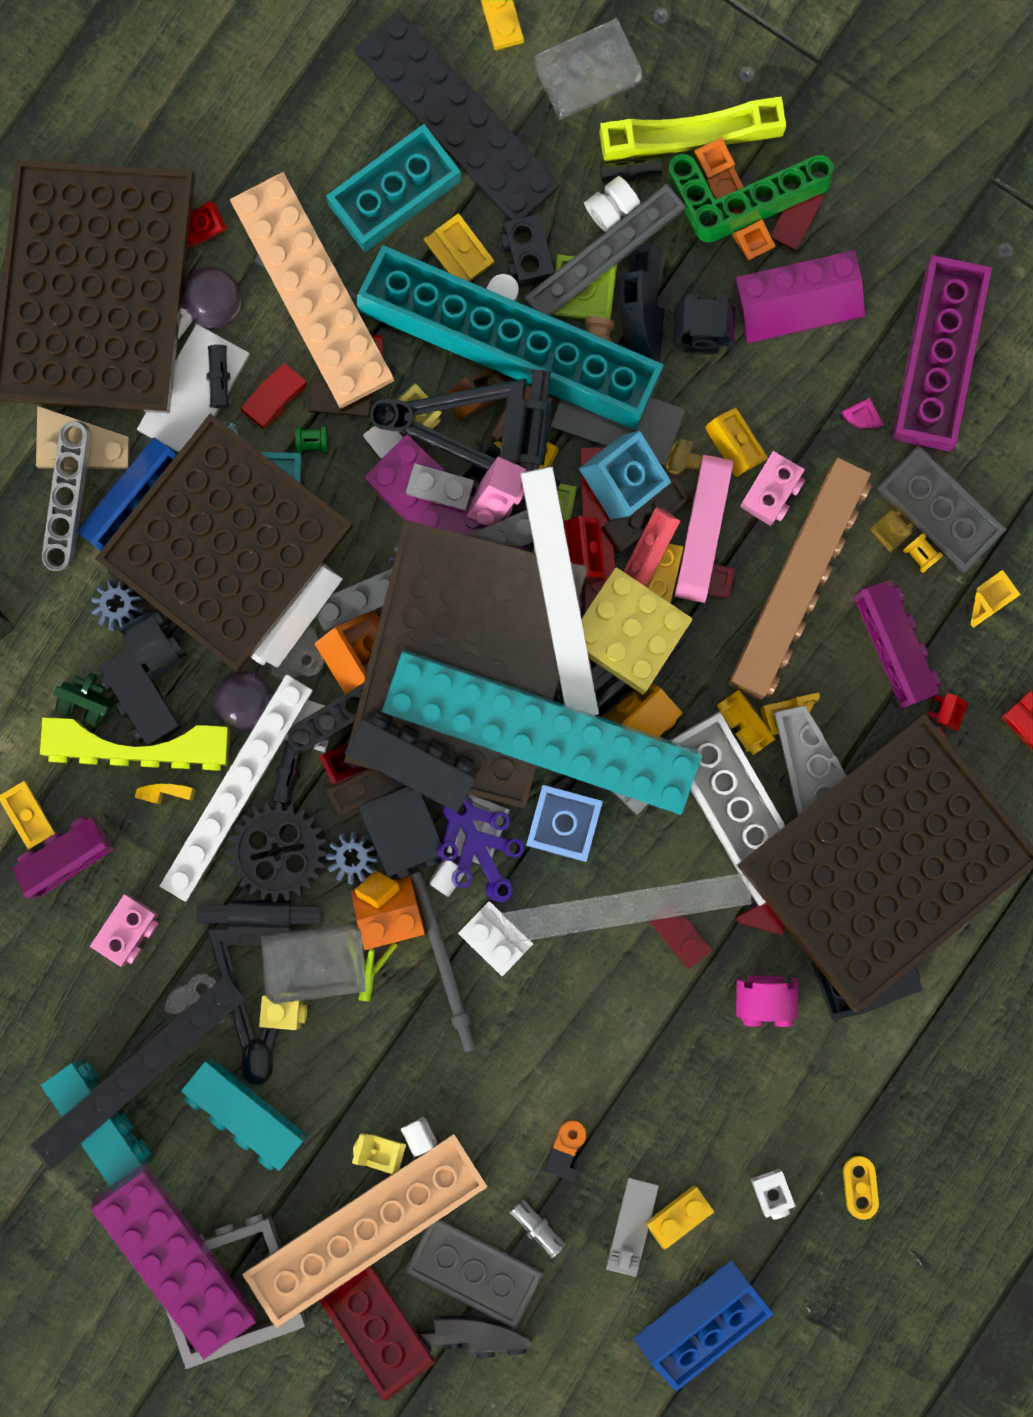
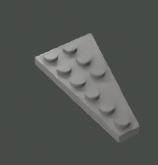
M806 706L774 712L797 816L847 776Z

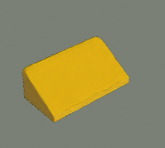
M736 407L714 418L705 426L707 433L723 458L733 460L732 472L736 477L743 475L768 459Z

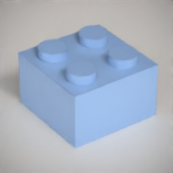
M543 785L526 846L586 862L603 801Z

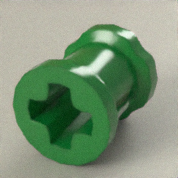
M321 426L320 429H301V427H295L296 453L302 454L303 451L315 450L328 453L327 426ZM305 439H318V441H305Z

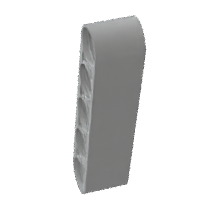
M78 421L65 423L59 432L42 550L44 566L52 571L69 568L75 558L78 532L76 531L79 529L92 440L90 428L85 423ZM75 426L79 427L83 433L82 440L77 444L72 443L69 439V431ZM69 457L75 458L78 462V469L72 475L66 472L64 468L65 461ZM66 487L70 488L74 494V499L69 505L64 504L60 499V493ZM60 518L66 519L69 523L70 528L65 535L59 534L56 530V522ZM56 548L61 549L65 554V561L62 565L55 564L51 559V554Z

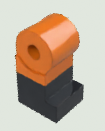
M568 1120L561 1125L544 1166V1171L574 1182L578 1170L571 1167V1163L577 1148L586 1140V1130L580 1122Z

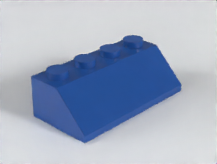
M154 437L76 532L101 551L177 454Z
M731 1260L725 1266L720 1267L704 1283L695 1287L680 1302L671 1306L656 1321L646 1326L633 1339L651 1365L677 1392L771 1317L773 1312Z

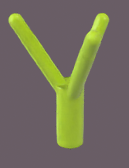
M350 931L349 935L362 971L358 1000L369 1002L371 1001L374 976L397 948V943H392L373 966L375 950L369 949L366 964L354 931Z

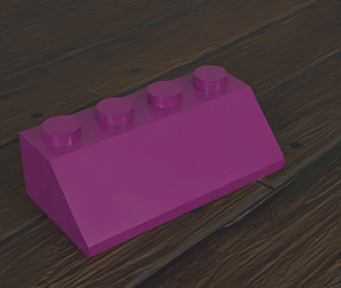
M855 250L735 278L733 284L747 344L865 317L862 277Z
M892 580L861 590L854 596V600L900 708L904 709L939 694L938 687L941 686L939 677L934 669L930 671L925 660L929 658L927 649L922 641H917L914 634L917 627L910 613L906 614L902 606V602H905L900 587L898 585L894 586Z

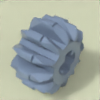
M121 579L118 582L117 588L112 580L107 581L109 589L107 591L103 587L98 586L97 591L102 594V597L91 598V602L100 605L91 611L94 616L102 615L98 623L103 626L109 622L108 626L111 631L116 630L118 622L121 627L127 623L126 620H133L135 618L133 616L134 612L141 614L144 611L142 607L135 606V604L143 601V597L141 595H134L136 591L130 586L126 589V583ZM121 598L120 601L124 603V607L118 608L114 612L115 609L111 607V603H116Z
M351 832V842L348 843L345 835L341 834L339 835V840L343 844L341 847L334 842L330 843V847L336 850L337 854H327L326 859L336 860L337 863L330 865L328 869L330 872L338 868L341 869L336 877L338 881H341L345 874L349 873L348 884H354L355 874L357 873L359 880L364 882L366 881V877L362 872L364 869L371 874L375 873V869L367 864L368 861L379 862V857H369L368 853L376 850L374 844L364 848L368 842V836L364 835L358 844L357 833ZM353 849L359 852L357 857L360 859V863L357 866L352 863V867H349L346 864L348 859L345 857V854L348 851L353 853Z

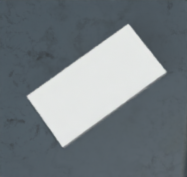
M196 324L175 361L170 414L146 412L137 430L152 439L155 437L170 449L179 453L210 413L216 417L220 410L209 407L210 389L209 381L206 380V373L209 372L207 346L217 344L227 346V372L231 375V380L228 381V394L249 359L250 353Z

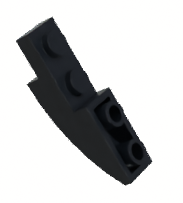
M656 244L639 246L631 253L629 273L620 274V315L626 349L660 363L665 309L657 306L662 247Z
M438 1315L434 1318V1329L416 1331L429 1352L432 1351V1346L444 1345L445 1350L462 1348V1343L468 1342L469 1355L476 1354L478 1359L494 1357L495 1352L507 1351L508 1355H519L526 1353V1348H532L531 1336L521 1330L513 1329L499 1321L470 1315Z

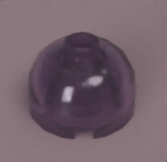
M212 266L200 268L189 275L183 285L182 308L191 315L193 323L212 330L225 327L237 317L236 314L242 305V294L238 283L232 275L223 269Z
M246 670L239 671V673L233 672L224 677L215 689L213 696L214 711L219 720L230 729L240 732L253 731L274 696V692L268 682L257 673Z

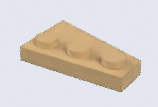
M37 406V468H54L59 432L61 427L69 421L85 423L92 432L87 469L129 468V437ZM77 426L73 427L69 431L70 441L77 444L82 440L83 433L81 429ZM69 457L65 461L64 468L78 469L77 460Z

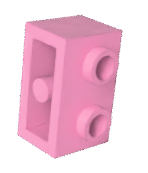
M773 451L739 508L770 526L775 519L781 522L790 507L785 503L791 493L796 496L805 482L801 478L805 469Z
M497 457L476 487L467 516L487 526L500 522L502 518L507 519L511 514L514 504L518 505L524 494V489L521 486V473L525 472L526 469Z
M124 894L90 947L120 967L126 966L127 963L132 965L142 951L138 946L143 938L147 937L149 939L157 929L159 923L155 920L159 914L129 894Z

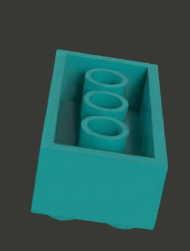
M423 124L326 195L329 207L365 253L461 182V171L425 124Z
M213 1058L203 1063L181 1091L186 1095L184 1101L197 1111L200 1108L211 1115L208 1120L221 1131L227 1128L235 1135L233 1141L246 1151L249 1148L253 1149L260 1155L257 1160L271 1171L274 1167L280 1171L308 1136Z
M82 1060L71 1063L40 1086L63 1117L99 1085L96 1081L99 1076L89 1062L85 1064ZM118 1112L81 1143L110 1187L144 1162L146 1165L152 1162L149 1158L151 1151L142 1139L137 1140L131 1132L134 1129L133 1124L124 1113L120 1115Z

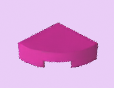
M870 398L842 411L844 418L858 428L876 429L884 425Z

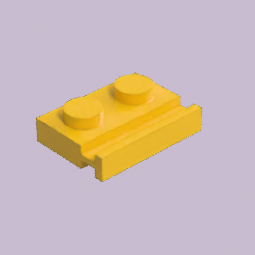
M459 213L437 228L434 233L423 239L426 246L446 272L471 282L495 264L493 258Z

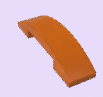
M722 137L694 151L704 179L715 200L743 188L734 168L735 163ZM734 208L730 210V212L733 214H740L743 212V210H741L740 208ZM763 220L732 233L733 238L748 261L776 247Z

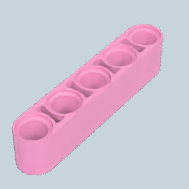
M703 454L675 591V597L702 603L706 601L733 460Z

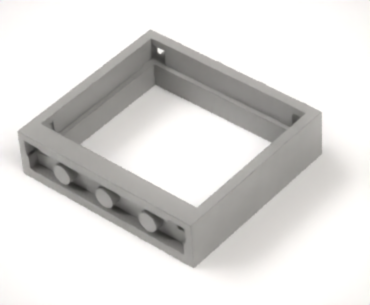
M262 1213L244 1219L245 1225L234 1228L233 1224H228L215 1229L216 1235L204 1239L203 1234L199 1235L209 1250L261 1231L265 1237L270 1255L282 1247L272 1217L263 1218ZM302 1311L278 1328L274 1326L273 1322L260 1325L242 1332L203 1360L196 1349L192 1350L189 1340L167 1312L186 1369L304 1328L307 1324L304 1311Z

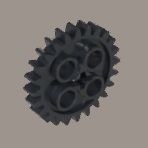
M282 802L277 803L276 810H272L269 803H265V812L261 813L259 809L254 807V818L244 814L242 817L246 825L235 824L234 827L240 834L239 836H229V839L236 843V847L228 848L227 852L234 853L236 858L228 861V864L238 866V869L232 874L234 877L240 875L244 877L240 887L248 884L252 885L249 892L250 895L261 890V900H265L268 894L272 893L273 902L278 901L280 894L284 895L286 901H290L292 891L301 897L302 886L310 890L313 888L309 881L310 878L320 880L321 877L315 870L316 868H326V865L319 861V857H324L328 853L321 851L319 846L327 843V840L317 838V835L323 829L321 827L315 829L311 827L316 820L314 817L306 821L304 820L306 810L302 809L296 815L294 814L295 806L293 804L289 805L287 811H283ZM287 825H293L297 829V838L292 842H285L281 836L282 829ZM257 832H263L267 836V844L262 849H255L251 843L252 836ZM277 843L281 848L297 844H304L305 846L302 850L281 854V860L279 861L274 856L251 860L253 854L273 851L275 848L274 844ZM294 855H300L304 860L303 869L297 873L292 872L288 867V861ZM263 862H270L274 867L273 876L267 880L262 879L258 874V868Z

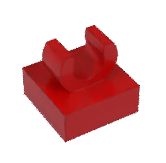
M946 693L945 698L934 696L933 700L942 704L940 712L934 713L929 711L928 715L946 729L958 732L968 703L960 697Z

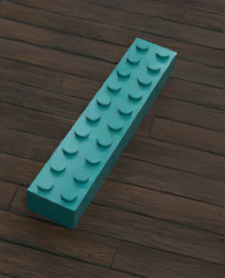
M382 245L357 295V310L359 313L516 380L526 378L527 384L530 386L533 369L551 371L549 394L633 430H637L664 366L662 363Z
M405 649L401 654L382 710L386 714L682 815L702 758V753L699 750L566 706L554 700Z

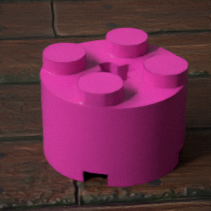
M752 975L748 976V982H744L742 977H738L736 985V1017L741 1018L745 1026H762V1021H775V1026L779 1027L794 1026V1020L799 1018V979L791 977V983L783 982V976Z

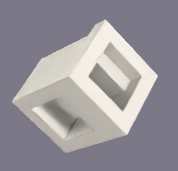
M780 1168L750 1179L766 1218L771 1216L773 1220L790 1214L789 1209L794 1208L795 1204ZM771 1189L778 1191V1197L775 1200H769L767 1197Z

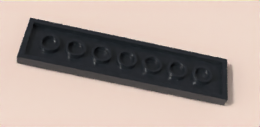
M399 9L354 48V53L421 125L425 124L442 148L509 221L528 217L560 188V183Z

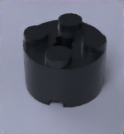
M697 295L683 296L682 303L674 308V347L678 349L679 345L685 346L684 352L698 355L718 354L719 348L727 346V351L733 349L735 346V307L731 305V298L717 296L713 299H701Z
M149 609L118 628L119 632L124 635L122 638L139 666L144 665L147 670L145 674L151 681L183 661L182 657L186 655L178 639H175L173 635L169 637L166 631L171 628L157 609L154 611Z

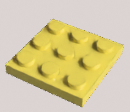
M616 567L581 619L588 658L641 694H644L693 618Z

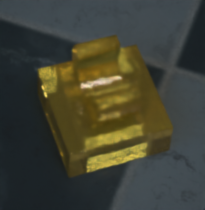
M685 439L677 440L674 442L665 471L673 474L683 472L684 468L695 471V469H699L703 457L690 453L693 445L692 442Z
M891 510L870 529L890 552L912 533V523L910 522L906 525L899 518L902 514L900 510L896 512Z

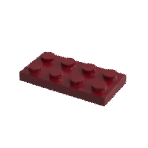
M370 1265L319 1300L382 1400H389L436 1362L373 1265Z

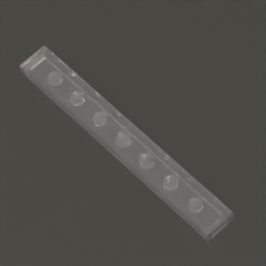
M741 873L501 914L506 944L751 905L752 899L749 881Z

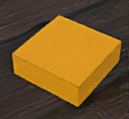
M375 871L374 874H371L366 881L362 882L355 889L358 898L379 909L400 889L396 881Z

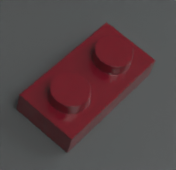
M674 902L670 903L649 920L687 969L691 968L712 951Z

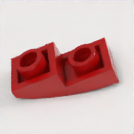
M209 201L191 212L187 250L227 230L215 202Z
M284 363L255 390L241 407V412L263 430L284 413L285 405L306 388L307 381Z

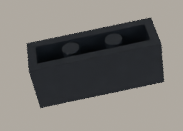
M129 649L99 666L103 673L99 676L100 681L108 692L113 690L119 700L115 702V705L124 718L129 716L135 726L131 728V731L140 744L145 742L146 745L153 746L182 728L154 681H151L146 676L147 670L144 665L139 666Z

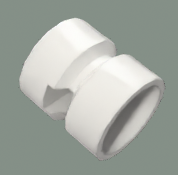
M617 176L604 186L605 192L603 194L596 192L584 202L588 213L604 232H607L617 224L622 216H627L641 204L633 189L620 176Z

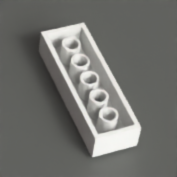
M717 712L673 737L670 741L701 751L702 758L692 783L691 791L754 901L760 906L766 902L736 865L781 830L785 824L723 716Z

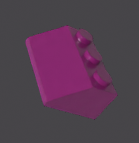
M85 816L80 817L69 825L70 831L62 836L59 833L52 835L43 842L44 848L36 853L30 850L17 859L19 864L12 869L26 899L41 898L115 849L96 818L90 817L87 819Z

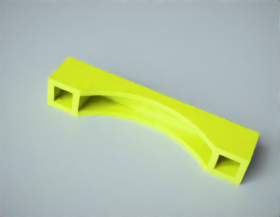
M782 96L754 100L722 111L693 117L665 120L626 119L601 123L600 140L604 163L627 160V157L635 159L696 150L721 137L725 145L783 137L786 121Z
M42 717L40 755L49 756L48 762L67 763V757L79 758L80 764L97 765L98 759H109L110 765L128 766L129 761H141V767L159 768V762L172 763L171 768L190 769V764H202V770L221 771V765L229 766L231 729L228 727L196 725L184 735L169 742L153 746L131 747L103 740L91 733L77 720Z

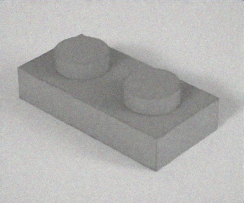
M414 463L406 495L466 512L474 480Z

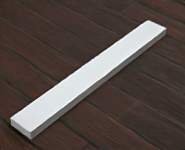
M553 467L522 472V484L564 704L597 715L599 714Z

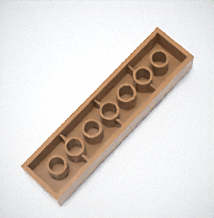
M838 457L832 464L726 686L736 691L740 690L743 694L757 701H761L765 696L770 697L774 693L780 680L775 675L778 669L782 670L786 667L793 653V650L789 649L791 641L796 642L800 638L807 623L802 621L804 614L809 615L810 611L813 610L820 596L815 591L818 586L822 587L826 583L833 567L828 565L830 559L835 560L836 556L840 554L846 541L841 536L844 531L848 532L852 528L859 514V511L855 510L856 504L861 505L871 489L872 484L867 482L871 473Z

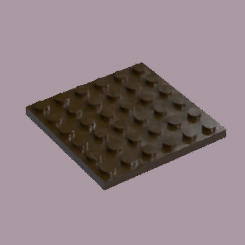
M210 413L95 559L234 671L239 673L354 525Z

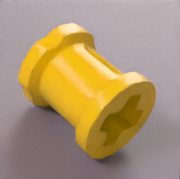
M924 532L902 550L905 554L909 553L919 564L921 573H924L944 556L941 552L937 553L926 541ZM918 547H920L924 551V553L928 556V559H926L921 554V552L918 550Z

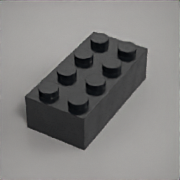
M375 712L374 715L367 713L345 753L458 813L476 780L478 771L474 769L475 764L461 756L454 759L446 755L447 749L435 742L430 741L428 745L418 740L419 734L407 727H402L401 730L390 725L391 719L378 712Z

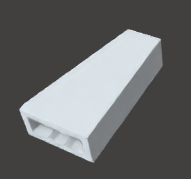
M324 564L251 658L263 666L268 662L278 668L343 578Z

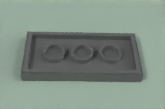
M651 397L637 430H633L560 398L550 428L603 447L608 446L620 435L640 431L661 466L666 467L685 409Z
M920 445L875 489L921 534L924 532L926 539L963 574L1007 530Z
M442 1219L426 1228L404 1271L412 1277L513 1329H516L544 1273Z

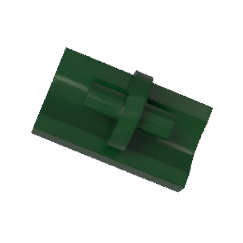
M91 672L86 680L76 676L73 685L64 681L61 686H56L53 694L58 697L55 712L70 717L73 715L76 705L84 707L86 710L82 722L94 728L99 726L105 715L112 711L115 702L102 697L105 687L96 684L97 675Z

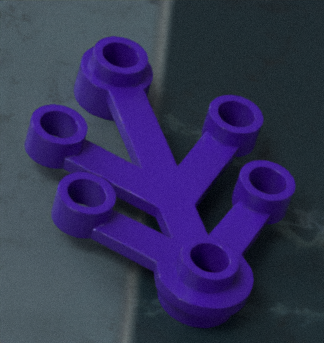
M466 796L463 802L464 811L460 815L456 811L444 806V815L449 821L443 842L437 849L438 856L443 860H454L458 856V847L455 842L460 827L466 836L457 869L451 876L452 883L460 888H466L471 884L472 874L469 871L475 854L488 879L485 887L488 898L497 902L507 901L513 892L512 884L508 879L500 876L486 846L504 851L509 857H519L524 850L523 843L518 839H503L477 831L472 819L490 823V826L495 830H505L510 824L508 814L499 811L493 813L476 808L469 796ZM501 815L503 817V824L498 827L496 825V818ZM513 842L517 844L515 853H511L509 850L510 844ZM449 845L452 848V853L446 857L444 849ZM460 873H464L466 876V880L462 884L458 882ZM503 884L505 886V893L500 896L497 889Z

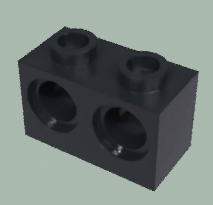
M540 214L505 222V232L500 233L504 251L510 250L512 261L507 262L510 276L517 279L519 288L544 282L555 272ZM523 231L529 233L531 239L527 243H519L515 240V235ZM532 260L539 267L534 272H526L523 270L522 264Z

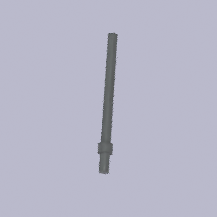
M423 873L410 875L453 1013L451 1021L454 1030H458L464 1053L476 1049L469 1025H472L469 1013H465Z

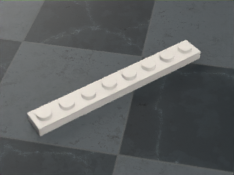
M285 675L160 884V887L185 902L189 900L314 690L291 676Z

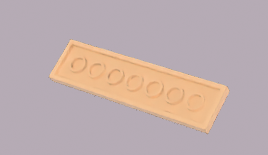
M284 172L231 198L230 202L339 408L341 409L394 382L388 366Z
M452 1134L435 1145L433 1149L423 1153L394 1174L243 1272L242 1275L274 1326L278 1328L486 1189L487 1185L456 1136Z

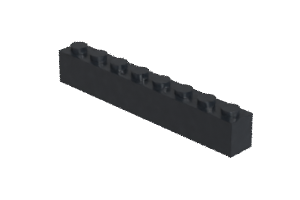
M224 976L30 1144L29 1148L45 1167L51 1171L245 1000L244 996Z

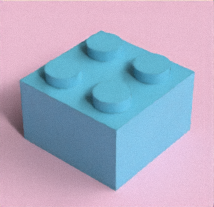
M640 431L620 435L579 468L610 520L632 515L671 483Z

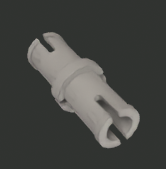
M524 1198L514 1206V1209L510 1210L509 1213L528 1231L527 1236L530 1239L534 1238L551 1258L555 1257L562 1250L561 1248L566 1246V1243L547 1225L549 1223L545 1217L542 1219Z

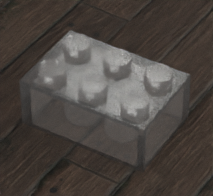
M617 18L534 55V68L559 120L641 84L643 71Z
M352 925L261 936L265 995L274 1004L366 992L362 934L360 929Z

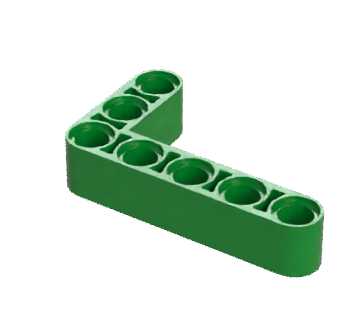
M687 154L675 156L669 165V176L674 192L686 205L684 212L697 237L704 242H714L826 192L832 185L834 166L832 161L824 155L813 156L716 200L693 157ZM682 170L689 172L686 176H679L676 173ZM819 171L825 173L826 175L823 177H816L813 175V173ZM787 184H795L798 188L792 190L785 186ZM698 195L701 196L703 199H701L700 201H692L689 198L691 196ZM760 196H767L771 199L769 201L762 202L759 201L757 198H759ZM734 208H740L741 210H743V212L740 214H733L730 212V210ZM710 220L715 222L716 224L708 227L704 226L702 223L704 221Z

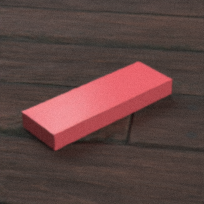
M656 506L623 572L647 587L680 520L665 509Z

